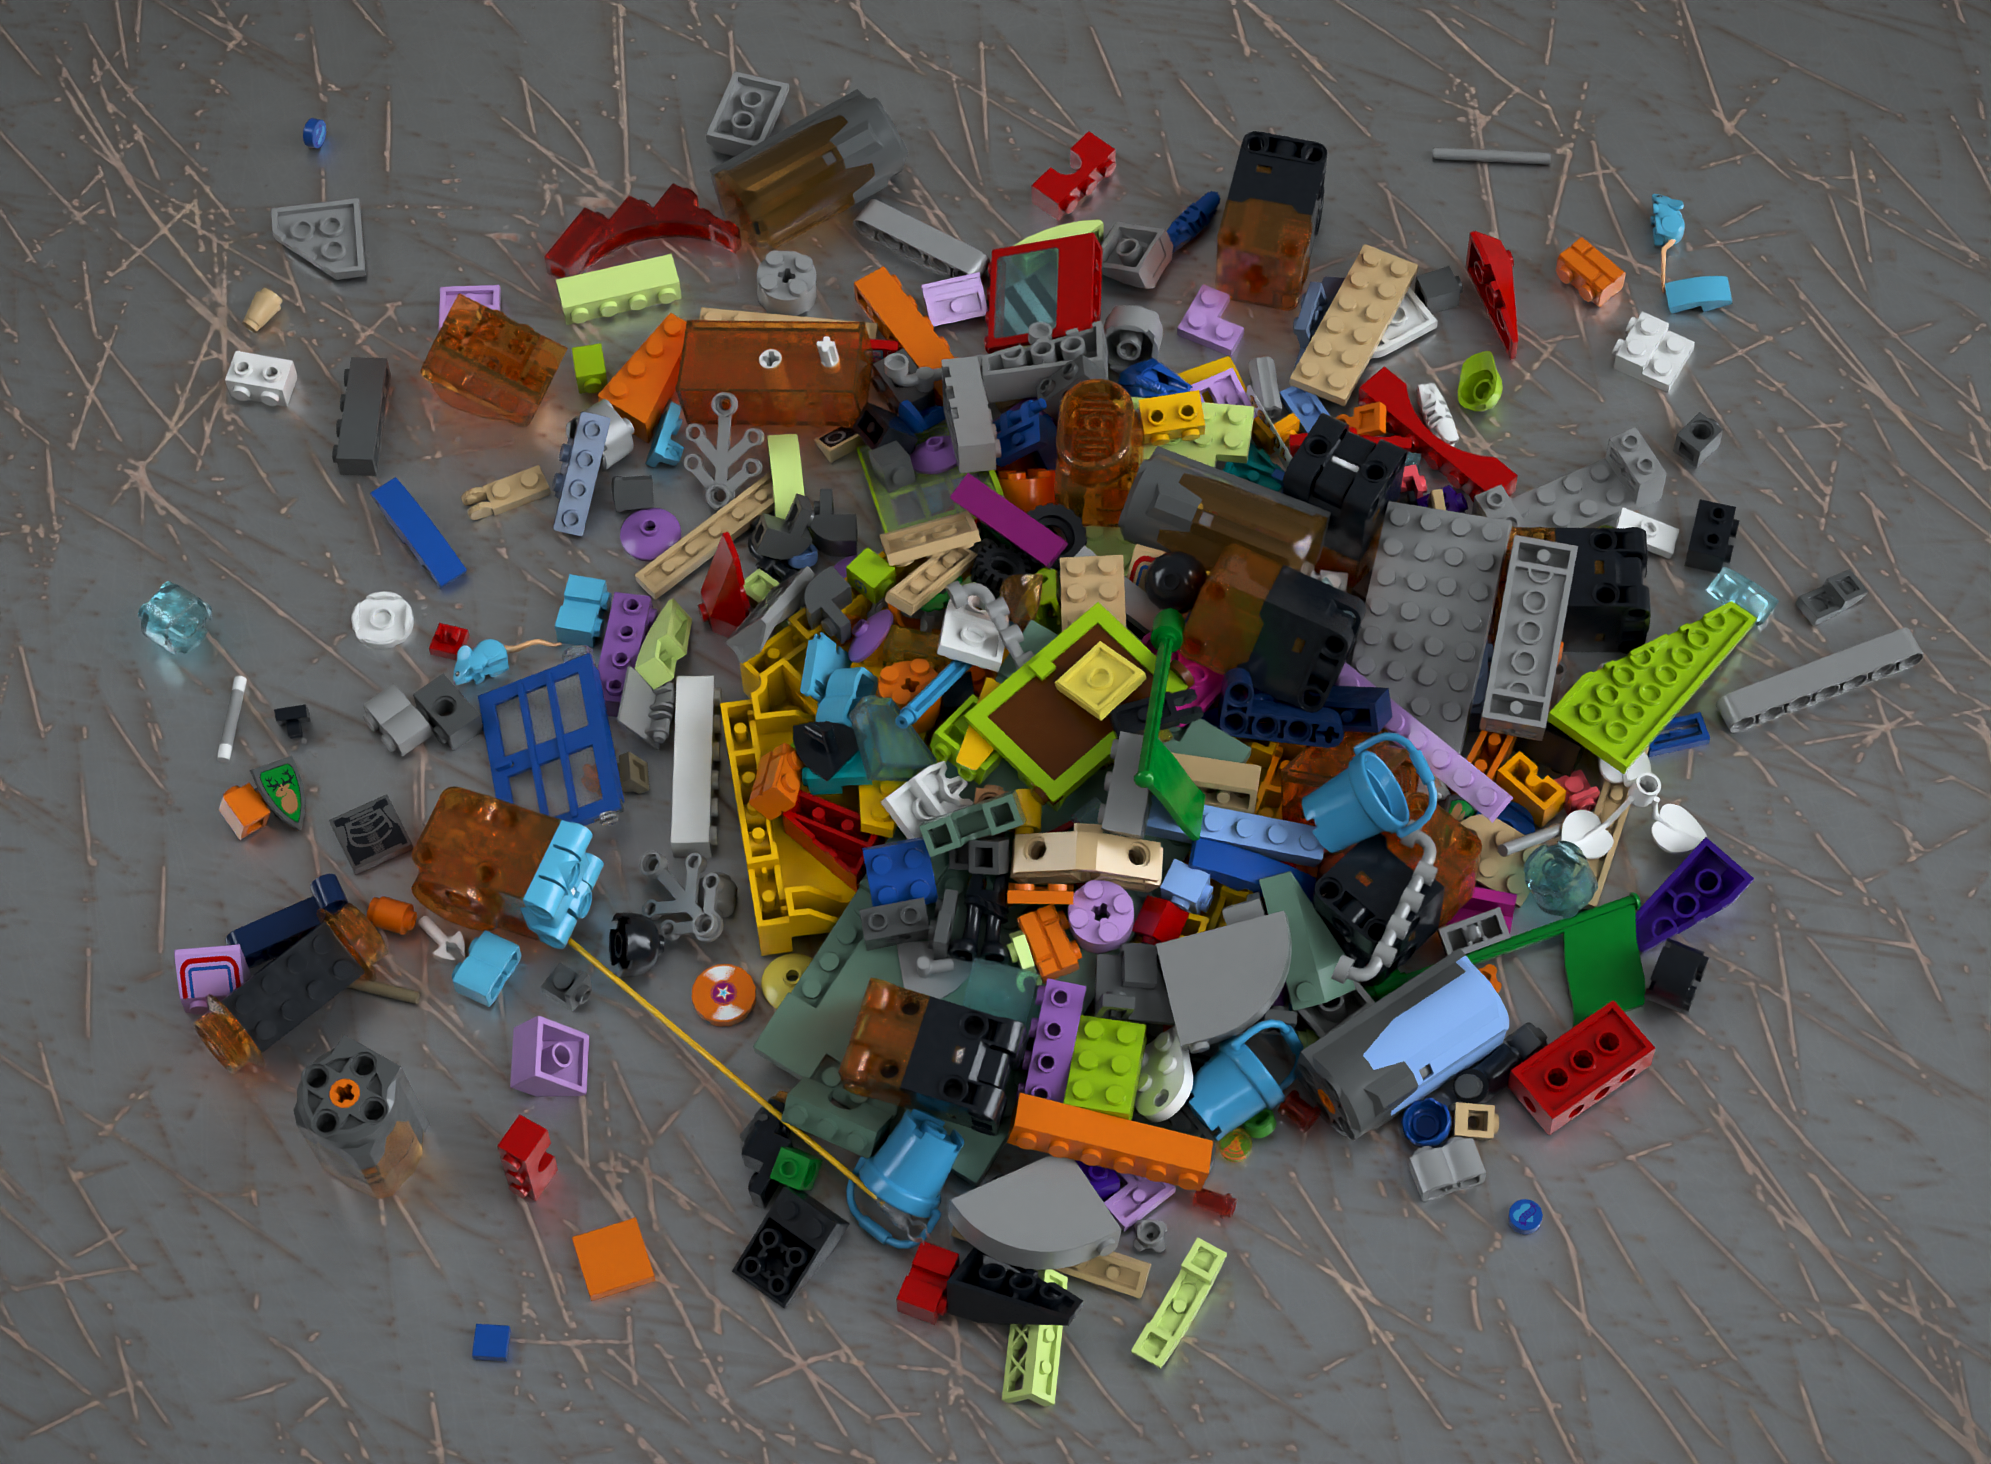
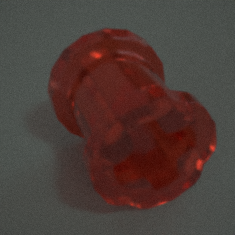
M1292 1090L1286 1096L1285 1101L1280 1104L1277 1111L1281 1116L1286 1115L1297 1123L1299 1130L1305 1133L1317 1121L1321 1114V1109L1317 1106L1313 1108L1299 1097L1298 1091Z

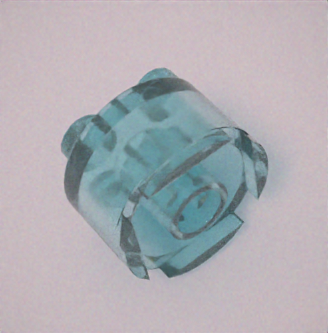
M167 581L149 602L144 603L140 607L138 618L141 619V630L145 637L173 655H177L179 652L187 654L193 651L205 638L208 630L204 627L207 619L212 620V609L207 602L184 587Z
M1557 841L1558 844L1541 845L1529 855L1524 864L1526 885L1537 905L1544 912L1555 916H1562L1563 918H1572L1590 902L1597 891L1598 882L1582 850L1574 843Z

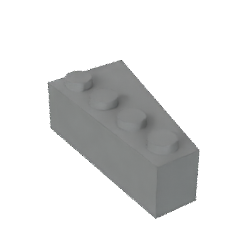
M1102 320L1091 323L1092 328L1079 332L1077 328L1065 331L1066 336L1049 341L1048 337L1037 339V342L1027 348L1017 345L982 356V377L988 402H1005L1008 400L1037 397L1036 386L1043 379L1050 377L1063 368L1067 362L1073 361L1081 354L1106 373L1107 386L1109 387L1108 347Z

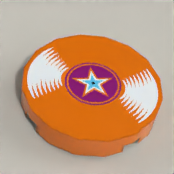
M717 964L707 968L696 978L692 987V1003L697 1015L709 1021L710 1024L717 1027L733 1026L745 1020L752 1008H754L756 1004V986L752 977L744 969L732 964Z

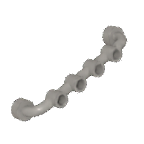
M1036 322L1029 326L1028 342L1031 346L1040 338L1048 337L1049 341L1052 340V327L1049 324ZM893 353L884 359V373L892 378L897 385L903 387L916 386V389L920 392H929L934 388V381L942 380V367L937 369L920 367L916 373L907 375L909 361L905 355ZM986 354L976 355V356H978V361H979L981 376H982V356H984V355H986Z
M957 580L946 586L947 593L956 609L968 604V596H977L982 600L986 612L996 626L1000 638L1013 658L1017 670L1034 656L1031 650L1026 653L1023 652L1019 643L1024 641V636L1017 623L1010 626L1005 616L1010 614V611L1002 596L995 599L991 591L979 583L961 585Z
M1411 819L1408 825L1414 823L1415 821ZM1422 827L1401 838V844L1413 848L1416 843L1422 847L1424 853L1401 896L1394 914L1387 924L1381 940L1373 952L1369 964L1364 968L1353 967L1355 960L1342 954L1331 979L1342 984L1347 979L1357 982L1368 981L1377 975L1383 965L1390 968L1398 951L1392 946L1396 938L1404 940L1411 925V922L1407 921L1406 918L1410 911L1418 912L1425 895L1419 892L1423 884L1431 886L1438 871V868L1433 866L1437 855L1435 843L1430 836L1421 831Z

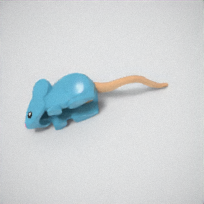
M1652 194L1653 214L1656 215L1651 216L1650 221L1651 225H1655L1652 229L1654 245L1663 246L1661 249L1662 293H1665L1666 251L1671 246L1680 242L1683 237L1685 223L1679 209H1682L1684 204L1681 200Z
M486 639L479 642L472 649L464 645L457 652V662L453 673L454 684L460 685L474 679L475 684L478 685L485 680L484 676L489 675L493 678L509 669L507 653L519 652L537 644L556 647L562 645V643L534 639L518 645L508 646L495 639Z

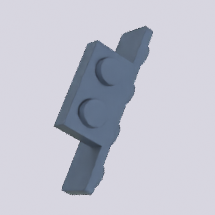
M1326 276L1322 282L1310 281L1307 293H1303L1299 317H1295L1293 322V333L1297 335L1300 344V351L1293 370H1295L1345 278Z
M585 411L580 412L574 438L568 437L567 444L563 443L561 446L559 461H562L560 474H555L552 483V491H555L554 496L559 499L553 524L555 531L582 536L584 533L611 421L609 417Z

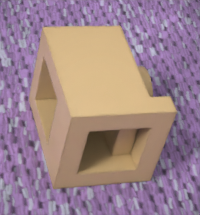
M1455 1102L1448 1106L1452 1118V1128L1448 1138L1461 1136L1463 1139L1473 1138V1140L1488 1141L1493 1139L1494 1134H1497L1499 1115L1495 1114V1105ZM1469 1117H1473L1476 1120L1477 1126L1475 1129L1468 1127Z

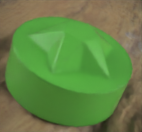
M1266 1108L1242 1125L1249 1137L1263 1138L1274 1131L1277 1122L1273 1111Z

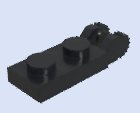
M1195 689L1165 693L1159 731L1178 726L1180 723L1188 724L1192 721L1195 722L1203 717L1202 708L1199 706L1178 711L1175 707L1195 701L1197 698ZM1150 697L1119 705L1108 714L1116 739L1119 740L1120 731L1144 735Z

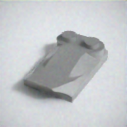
M734 71L706 133L707 143L717 152L737 156L769 138L788 94L789 84Z
M808 566L772 588L725 641L736 653L740 663L743 664L759 654L774 627L784 620L788 621V618L797 613L801 606L802 608L805 607L804 595L806 587L816 576Z

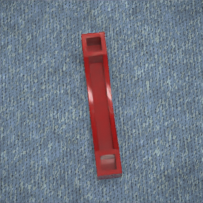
M1385 366L1359 387L1358 405L1363 406L1376 402L1386 405V431L1403 438H1412L1411 451L1418 453L1424 458L1430 468L1438 470L1447 477L1453 487L1460 488L1470 496L1472 502H1474V496L1501 484L1509 497L1515 492L1518 475L1496 457L1465 452L1436 437L1421 422L1413 410L1408 397L1406 383Z

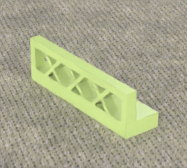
M1034 1269L1038 1271V1277L1047 1283L1055 1282L1067 1290L1068 1277L1052 1269ZM1010 1324L1002 1392L1003 1401L1012 1403L1030 1399L1044 1407L1055 1404L1063 1326L1026 1324L1023 1328L1022 1324ZM1027 1342V1352L1019 1360V1350ZM1023 1374V1389L1015 1391V1383Z

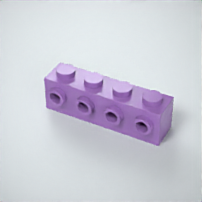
M614 592L598 665L608 716L618 717L627 667L631 666L635 669L641 646L650 627L657 618L658 611L653 608L651 596Z
M1047 978L1045 986H1038L1035 1005H1040L1041 1008L1039 1018L1032 1017L1028 1037L1034 1038L1032 1051L1025 1050L1022 1069L1028 1070L1025 1083L1019 1082L1015 1102L1019 1093H1024L1063 1103L1086 986Z

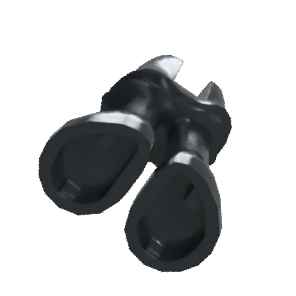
M972 874L964 896L965 901L963 904L967 907V916L963 936L961 939H955L950 942L948 954L955 959L965 962L977 961L981 918L984 915L987 917L980 961L987 965L1008 963L1010 959L1009 950L1000 941L1001 924L1008 922L1006 914L1009 913L1007 905V875H996L993 884L994 891L983 889L984 874Z

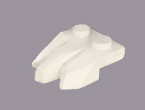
M945 761L926 767L880 802L907 839L923 837L919 828L923 822L973 805L970 799H962L959 796L960 792L968 785L967 781L960 776L951 779L946 778L947 766Z

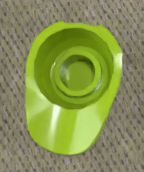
M1483 351L1470 356L1463 363L1458 386V401L1463 407L1473 411L1482 412L1489 410L1498 403L1502 395L1503 385L1502 379L1496 370L1492 353L1490 351Z

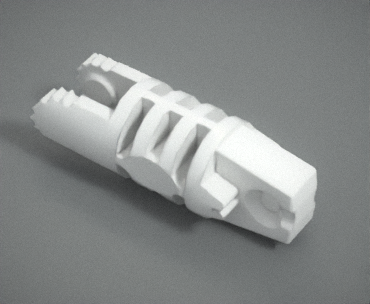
M1435 383L1418 385L1416 396L1426 427L1436 437L1454 447L1459 437L1445 399Z

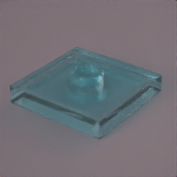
M974 957L962 1006L997 1017L1013 1019L1026 1026L1039 973Z

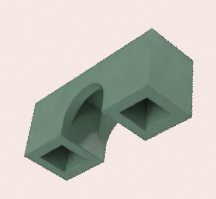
M1012 790L927 820L919 828L930 857L959 848L968 843L969 840L991 834L993 836L1021 826L1026 822V818L1016 790Z
M805 1076L787 1094L781 1119L785 1123L867 1159L872 1157L887 1140L893 1116L888 1112L865 1102L856 1109L838 1108L831 1103L833 1088Z

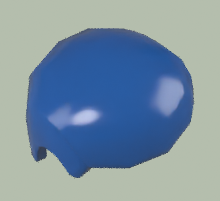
M1433 1098L1413 1102L1405 1109L1401 1121L1405 1137L1418 1147L1439 1146L1448 1138L1452 1128V1118L1447 1106Z

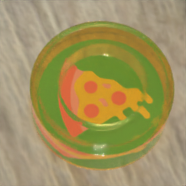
M1237 1127L1219 1141V1151L1226 1160L1241 1162L1248 1158L1252 1151V1138L1244 1129Z

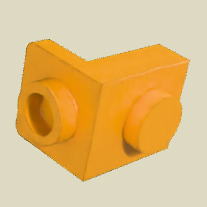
M1292 412L1273 424L1285 446L1289 447V435L1299 434L1300 420ZM1259 416L1255 417L1251 437L1258 447H1263L1271 455L1275 452L1273 449L1275 435Z

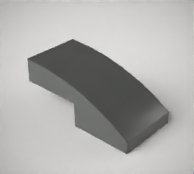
M1849 569L1827 578L1822 587L1799 596L1795 604L1810 623L1816 626L1846 610L1865 597L1869 591Z

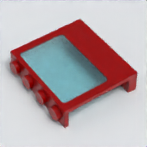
M1094 232L992 250V259L988 263V273L991 279L990 287H987L989 311L985 315L988 336L984 338L985 349L988 354L1017 345H1031L1028 342V328L1036 322H1044L1052 327L1053 340L1066 336L1065 331L1077 328L1080 332L1092 328L1091 323L1100 321L1103 249Z

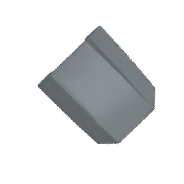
M1116 222L1101 243L1103 249L1102 274L1132 286L1145 289L1155 288L1169 262H1172L1173 244L1166 229Z

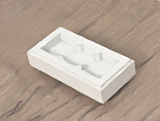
M1622 508L1619 512L1615 528L1638 527L1644 529L1647 534V551L1670 559L1674 553L1680 529Z

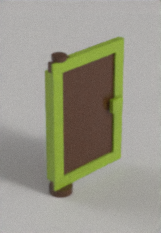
M1099 602L964 715V720L1034 787L1031 790V794L1043 806L1048 801L1054 806L1061 799L1064 800L1111 760V747L1113 740L1116 739L1108 715L1100 721L1057 690L1054 682L1101 641L1144 671L1147 677L1119 705L1148 698L1151 694L1157 657ZM1172 660L1169 667L1166 692L1174 693L1191 688L1195 681L1190 671L1178 660Z

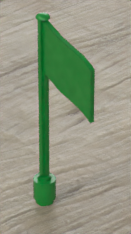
M1168 608L1159 612L1153 621L1151 643L1158 652L1138 772L1134 775V782L1140 788H1148L1163 804L1181 830L1192 841L1200 839L1206 795L1194 784L1174 755L1158 739L1171 655L1182 646L1185 630V620L1180 612Z
M1630 892V895L1465 954L1471 963L1476 965L1563 934L1564 969L1573 1009L1572 1028L1613 1000L1624 1012L1642 1007L1645 1002V976L1636 940L1635 910L1640 909L1641 900L1634 892ZM1432 965L1407 974L1405 972L1400 973L1396 969L1378 986H1367L1364 983L1360 985L1376 1003Z

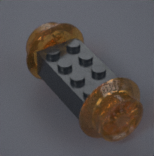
M347 903L334 914L323 908L318 909L316 913L320 922L319 925L219 1001L211 994L205 997L208 1011L193 1022V1026L209 1051L227 1071L235 1074L248 1063L264 1068L266 1063L261 1053L360 976H363L370 982H374L377 979L374 964L385 957L389 951L379 932L356 906Z

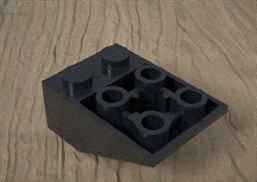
M783 1187L732 1272L785 1309L833 1252L850 1223L803 1190Z

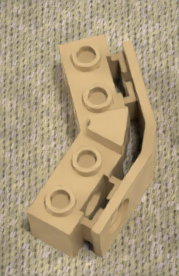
M1074 823V830L1069 832L1016 834L1012 844L1010 878L1018 883H1031L1034 885L1086 883L1090 880H1105L1113 882L1123 889L1149 893L1161 886L1163 848L1161 847V842L1103 833L1101 824Z

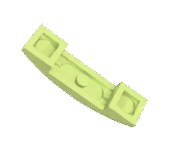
M797 434L767 435L775 517L785 519L796 494L805 496Z
M1197 1237L1181 1264V1271L1151 1322H1147L1133 1346L1132 1354L1160 1369L1162 1368L1204 1302L1227 1256L1226 1252Z

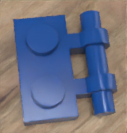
M1043 398L1035 401L1028 400L1021 404V408L1015 411L1008 410L1002 413L999 419L993 421L996 431L1000 432L997 434V439L1000 440L1001 457L996 458V465L1004 467L1048 445L1046 418L1039 414L1040 411L1047 408L1046 401Z

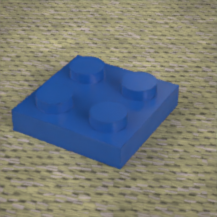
M923 837L862 848L873 907L923 897L925 904L937 902L938 894L931 857Z

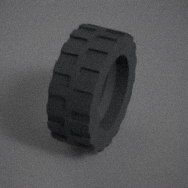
M1047 503L1044 506H1036L1033 511L1030 510L1027 514L1044 526H1055L1063 531L1068 545L1050 567L1057 570L1060 575V558L1074 557L1087 544V538L1085 537L1086 528L1083 527L1081 518L1077 517L1073 510L1067 509L1061 504L1053 505V503ZM1015 546L1018 552L1021 551L1024 554L1022 559L1028 558V566H1031L1033 572L1037 573L1038 570L1045 567Z

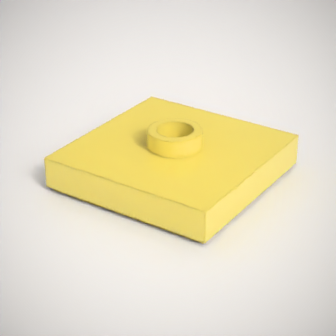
M1099 641L1054 683L1057 690L1102 721L1115 707L1136 690L1147 677L1144 671Z

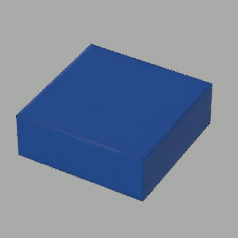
M476 1324L472 1351L473 1360L507 1362L511 1333L510 1326Z

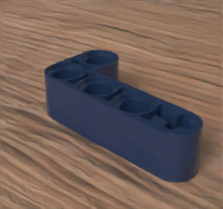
M1233 668L1225 673L1218 703L1219 724L1223 732L1232 737L1322 748H1333L1342 742L1344 730L1341 717L1337 711L1330 708H1322L1318 712L1310 713L1289 703L1253 699L1252 678L1248 671L1242 668ZM1238 684L1246 686L1244 689L1240 691H1235L1231 689L1233 686ZM1234 713L1240 715L1238 718L1232 720L1226 718L1228 715ZM1264 717L1272 719L1268 723L1258 722L1261 718ZM1295 721L1303 722L1299 727L1289 726Z
M325 874L316 878L310 884L312 897L235 929L226 936L225 942L227 945L240 944L247 965L251 969L276 958L313 928L325 921L333 932L347 927L353 921V914L335 874Z

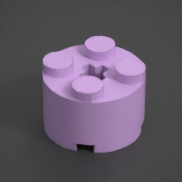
M1090 880L1074 893V904H1069L1068 906L1069 929L1074 940L1084 950L1096 954L1118 949L1121 944H1125L1132 934L1134 925L1133 901L1128 893L1121 886L1105 880ZM1095 914H1107L1106 918H1102L1100 922L1095 920Z

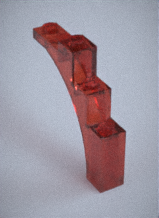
M672 183L654 207L645 200H638L628 195L610 219H607L600 212H593L584 207L544 256L547 274L556 279L583 274L593 264L623 247L659 238L683 237L711 241L736 254L742 246L740 229L733 222L724 221L714 216L705 208L700 209L698 197L691 189L682 188Z

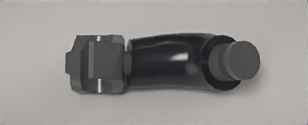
M1530 1022L1525 1023L1515 1032L1508 1035L1504 1040L1510 1048L1503 1043L1478 1065L1458 1073L1453 1083V1090L1457 1099L1463 1103L1484 1104L1495 1097L1508 1085L1510 1072L1522 1063L1521 1059L1524 1062L1548 1045L1546 1041L1547 1035Z

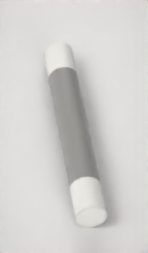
M243 676L234 677L217 761L221 763H229L247 681Z

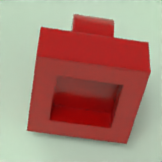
M439 623L429 647L430 655L457 661L459 648L466 645L469 639L468 629Z

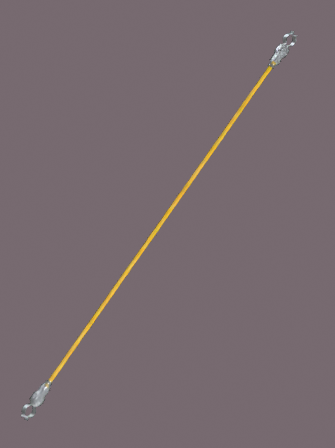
M438 818L430 819L432 824L439 823L443 826V832L440 835L427 832V825L425 822H422L428 837L432 839L438 838L440 845L445 850L452 851L459 858L470 861L521 905H525L523 897L473 856V853L469 851L468 847L460 841L454 831L445 830L442 820ZM571 937L569 938L567 943L781 1121L782 1113ZM781 1121L871 1196L875 1203L879 1205L881 1211L890 1218L892 1224L899 1229H907V1234L911 1241L922 1242L924 1245L922 1237L914 1238L909 1235L908 1225L910 1223L913 1226L921 1225L925 1227L926 1236L931 1238V1234L928 1233L927 1226L923 1221H913L912 1215L904 1213L878 1198L866 1188L861 1179L801 1129Z

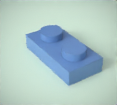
M1294 386L1279 392L1281 403L1288 413L1291 414L1293 412L1300 420L1299 429L1302 433H1309L1322 413L1330 416L1318 397L1312 393Z

